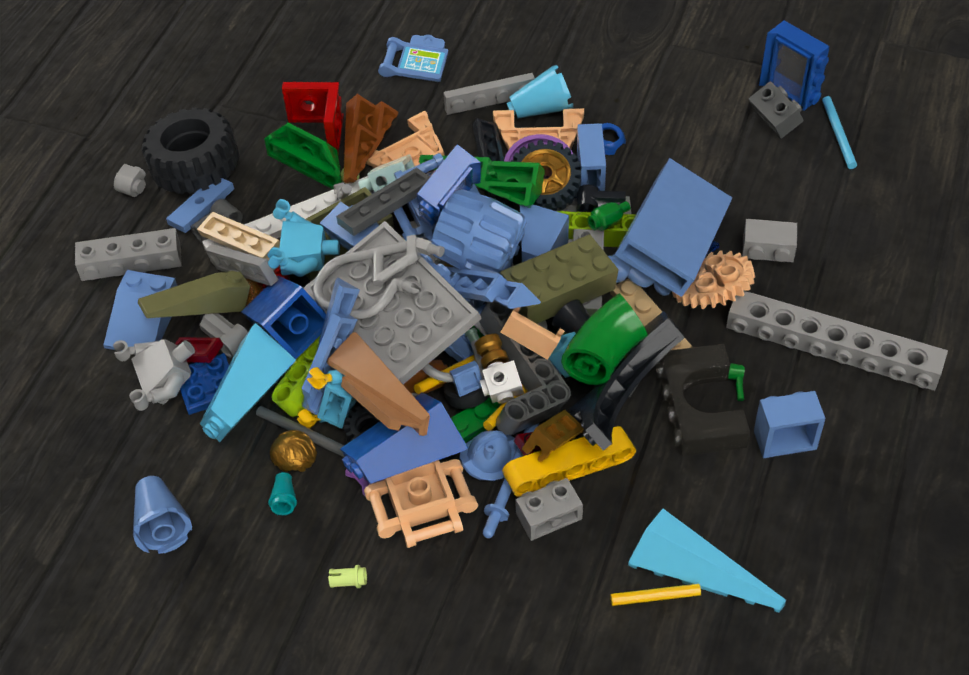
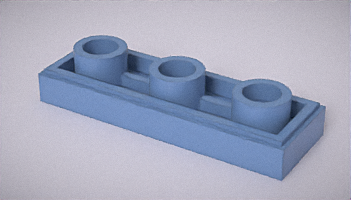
M221 178V183L216 186L211 184L209 189L203 191L200 188L166 218L168 225L186 233L191 229V225L210 212L212 205L217 200L225 199L234 190L233 183Z

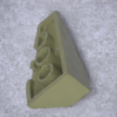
M240 271L214 273L139 298L138 305L146 318L241 312L246 306L250 285Z

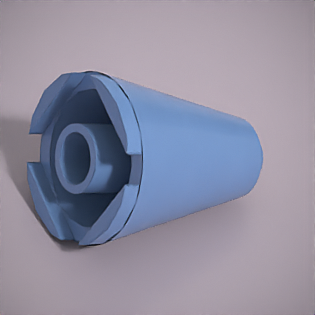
M157 476L142 478L135 487L133 538L137 547L148 553L149 550H158V554L170 552L183 545L188 539L187 534L190 530L192 531L189 515L161 478Z

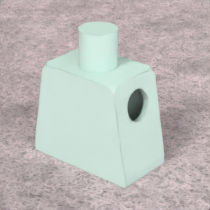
M406 155L373 168L368 173L367 178L359 180L360 189L366 187L370 192H377L395 181V172L400 170L404 172L415 167L411 155Z

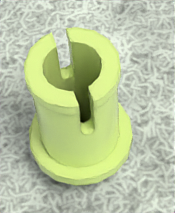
M355 565V568L329 569V575H332L329 576L330 588L356 586L357 589H360L361 585L367 584L366 568L360 567V565Z

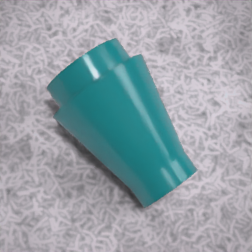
M285 472L278 473L275 476V483L268 501L272 512L277 515H288L293 512L297 505L292 476Z

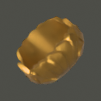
M299 430L283 432L275 439L270 449L272 462L283 472L291 470L304 472L306 468H310L312 463L315 462L317 454L314 442L306 433Z

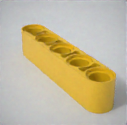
M616 426L612 430V444L604 451L598 444L591 445L584 436L565 443L555 451L553 450L548 458L541 462L538 461V457L542 454V450L511 460L503 467L502 474L514 495L520 497L526 492H534L544 488L552 481H561L565 478H568L570 481L624 463L635 455L636 448L621 426Z

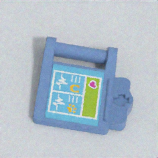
M413 35L410 43L395 37L388 39L386 56L378 70L381 76L391 77L397 75L435 82L441 81L448 56V49H445L443 39L435 38L432 35ZM403 50L397 68L392 65L396 51Z

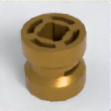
M498 334L485 335L474 344L477 354L482 356L481 364L484 369H487L490 364L495 362L506 363L509 361L506 351L501 348L502 341Z

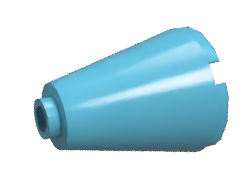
M557 65L550 67L509 96L510 102L506 103L508 109L514 110V115L517 118L572 109L573 103L568 105L567 100L571 96L562 73L556 74L555 72L559 67Z

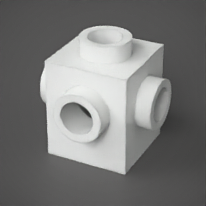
M514 360L506 363L495 362L490 364L487 369L482 370L485 379L480 380L484 396L490 395L492 403H507L509 400L514 399V396L524 394Z

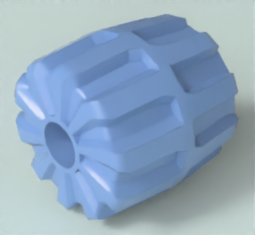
M464 189L456 190L442 209L431 241L436 246H443L445 249L442 257L433 255L437 259L460 270L468 269L500 274V271L508 269L513 265V256L518 254L520 249L518 244L525 235L524 228L527 224V218L517 210L493 198Z

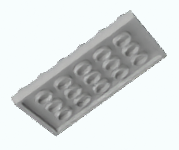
M384 221L345 254L405 240ZM407 252L384 256V269L406 255ZM422 256L412 265H409L383 283L382 286H375L372 283L373 258L349 262L336 267L323 284V295L329 301L336 278H340L360 289L352 309L363 310L375 305L382 298L394 278H407L408 281L419 283L422 287V290H419L420 293L411 294L397 289L392 300L384 310L373 317L357 319L353 332H356L402 384H405L482 319L479 312ZM313 279L303 289L316 302L313 294L315 279ZM321 307V309L327 314V310Z

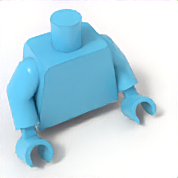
M284 199L278 200L275 204L276 208L273 211V216L276 219L286 218V221L282 223L280 247L271 248L267 255L270 258L268 265L273 269L278 268L280 265L282 275L294 274L298 277L321 270L324 266L325 255H339V240H326L323 226L316 225L302 218L294 211L289 212V202Z

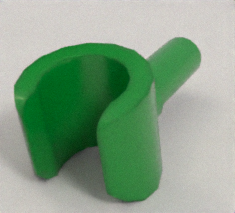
M731 363L728 379L736 380L738 401H743L745 367Z

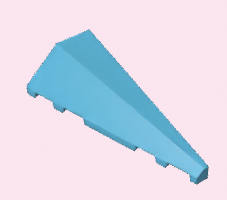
M662 509L646 528L628 562V566L634 569L641 567L653 571L654 575L657 576L667 575L680 579L683 584L687 585L700 584V588L726 597L728 594L745 599L746 603L752 605L758 603L772 607L778 613L785 606L786 600L665 509Z

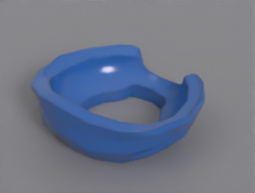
M611 123L602 124V130L612 129L619 137L615 142L604 140L605 155H614L622 144H626L625 135L620 127Z

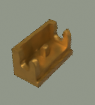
M563 410L536 427L522 447V450L528 454L535 449L536 445L539 446L542 454L538 457V461L541 462L548 458L553 450L555 451L565 443L574 440L584 429L566 410Z

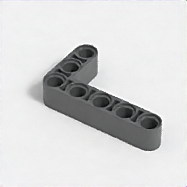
M493 301L492 303L487 302L480 313L482 319L479 322L487 334L499 335L502 341L501 348L506 351L509 358L508 362L514 360L520 381L528 391L509 400L496 419V426L499 431H502L505 435H514L557 415L570 398L571 391L549 358L548 360L501 333L513 308L509 309Z

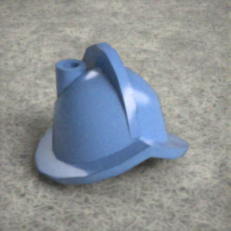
M491 430L479 433L466 443L468 449L460 452V462L469 475L478 480L494 481L505 478L502 474V469L513 459L517 450V445L514 442L515 438L511 435H505L502 431Z

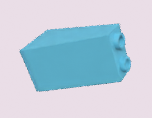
M256 323L240 343L200 422L204 433L212 439L216 438L219 442L296 361L294 357Z

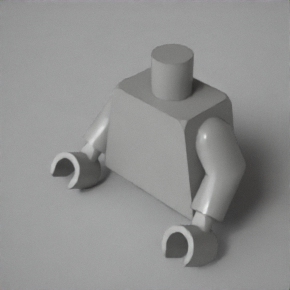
M166 339L136 343L133 347H128L127 343L122 340L116 341L113 344L114 349L120 351L114 353L120 361H126L132 354H135L131 360L142 390H133L129 396L135 408L140 411L145 410L149 402L164 405L169 399L176 397L181 386L191 376L187 359L195 353V349L186 340L179 345Z

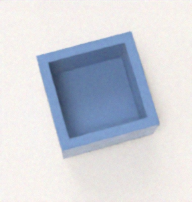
M815 391L796 392L792 395L779 397L770 396L760 400L754 434L763 458L817 450L826 418Z

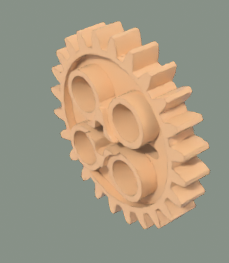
M721 250L717 255H713V252H709L708 256L704 258L694 282L684 295L680 297L672 292L673 297L676 298L678 303L682 302L683 306L691 304L693 309L698 305H701L702 309H705L707 305L715 308L717 303L726 305V300L736 301V295L744 296L743 290H750V285L754 284L755 273L752 262L748 261L747 256L741 257V253L733 255L732 251H729L727 254H723Z

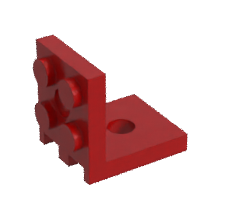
M283 82L282 92L288 123H324L327 143L337 149L339 155L344 113L341 112L342 100L338 93L339 82ZM305 101H311L314 104H306Z

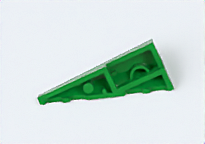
M420 155L419 163L422 164L433 159V155ZM475 157L481 162V183L475 184L476 187L527 208H531L540 196L545 169L540 163L492 161L489 157Z

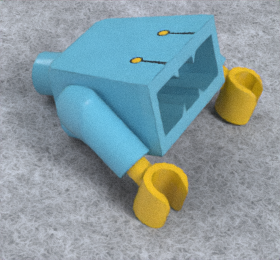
M314 367L309 371L313 377L307 378V381L315 389H321L326 385L318 415H313L312 412L303 409L298 413L299 417L297 420L307 428H311L317 421H320V423L328 422L342 429L346 417H349L348 413L353 409L357 400L341 387L342 377L345 375L337 370H330L327 374H324L318 367Z

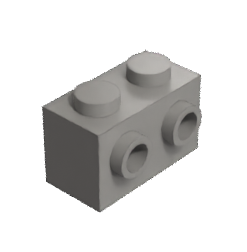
M746 219L743 233L742 257L747 256L748 259L779 262L794 261L797 248V223Z
M565 478L561 481H552L537 491H529L522 494L516 499V515L529 539L532 541L582 520L583 504L568 478Z

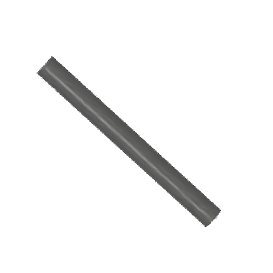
M259 406L257 409V416L288 431H302L315 444L345 457L340 450L345 445L263 406Z

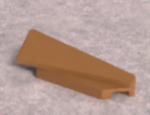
M353 332L327 361L329 366L345 375L342 377L341 387L387 428L399 431L401 425L412 427L421 436L427 435L430 419L429 413L356 332Z

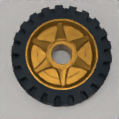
M539 140L537 145H534L533 142L528 143L527 149L523 146L520 148L519 153L516 152L511 162L540 163L545 169L544 175L549 176V178L543 179L541 194L533 205L557 211V208H560L562 211L566 208V204L571 205L581 185V166L579 161H577V156L574 153L571 154V149L568 147L563 149V144L559 142L554 146L551 140H548L547 144H544L543 140Z

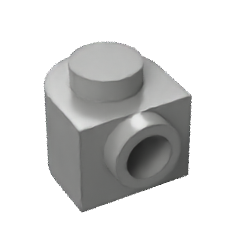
M124 164L115 176L114 189L126 195L136 197L145 188V171L140 167Z

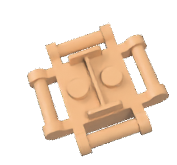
M453 459L443 463L437 460L365 487L366 499L371 502L378 522L377 531L381 538H389L395 532L402 530L406 546L410 548L416 546V542L452 531L454 533L463 531L458 513H471L477 509L478 503L476 498L470 494L462 474L463 467L460 460ZM447 475L452 477L460 498L454 499L446 479ZM387 493L397 516L392 519H388L381 496ZM449 516L450 519L416 531L411 529V527Z

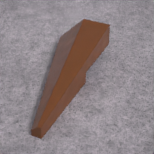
M356 94L346 103L345 183H354L357 180V176L365 168L367 160L373 155L384 138L383 135L386 130L390 128L393 119L398 115V111L383 101L374 105L359 94Z

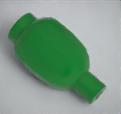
M627 201L620 204L610 202L591 211V216L587 218L589 227L592 230L604 231L616 225L622 219L623 213L631 209L630 204Z

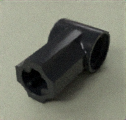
M582 185L577 192L576 211L591 212L595 208L610 202L620 204L626 201V192L599 191L594 185Z

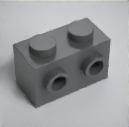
M770 81L748 99L754 111L782 139L804 121L800 114L802 108L794 99L790 101L787 98L788 94L782 86L776 87Z

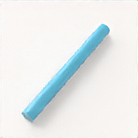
M826 96L822 99V103L848 169H854L857 167L855 157L830 96Z

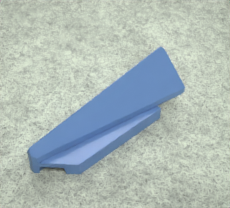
M336 278L317 351L309 371L314 367H318L324 374H327L330 370H335L327 364L328 358L352 334L357 319L352 317L350 313L360 289L340 278ZM308 372L302 386L304 395L302 407L318 415L326 385L321 389H315L307 381V378L313 377Z

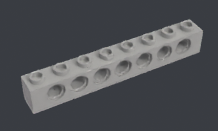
M744 291V296H735L736 301H733L728 315L726 327L728 329L752 335L765 341L785 345L788 348L805 351L815 356L825 357L841 364L858 367L868 372L888 376L894 380L911 383L921 388L936 390L948 350Z

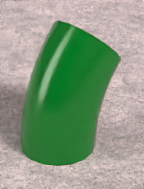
M619 293L600 307L576 332L562 355L561 363L564 370L580 382L590 385L604 384L611 378L624 356L646 338L648 333L630 304Z

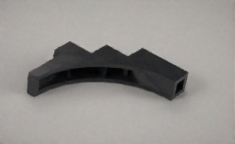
M665 311L645 326L648 336L624 356L611 378L604 384L594 385L593 390L569 408L570 415L583 427V435L593 446L598 444L603 451L612 444V430L615 420L629 395L653 366L685 338L681 330Z

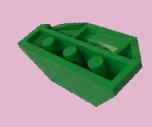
M286 123L264 138L268 156L331 189H334L335 184L342 183L337 149L324 140L290 123Z

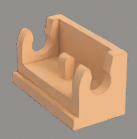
M521 307L514 308L501 333L548 360L565 331L560 328L555 335L519 314L518 312Z

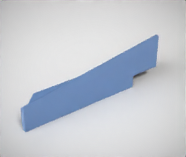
M445 266L451 272L450 278L455 285L453 288L463 298L491 303L495 301L509 309L541 303L523 283L507 281L501 274L468 269L460 270Z

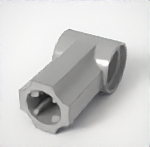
M219 313L205 314L199 324L201 330L209 337L221 339L224 345L220 350L229 358L235 355L240 343L248 333L240 324L233 325Z

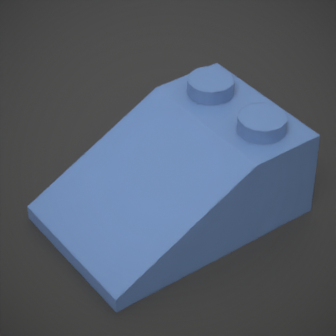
M127 270L116 292L104 347L115 350L113 344L119 340L125 341L128 347H133L136 343L160 341L172 317L146 318L138 305V299L177 286L175 278Z

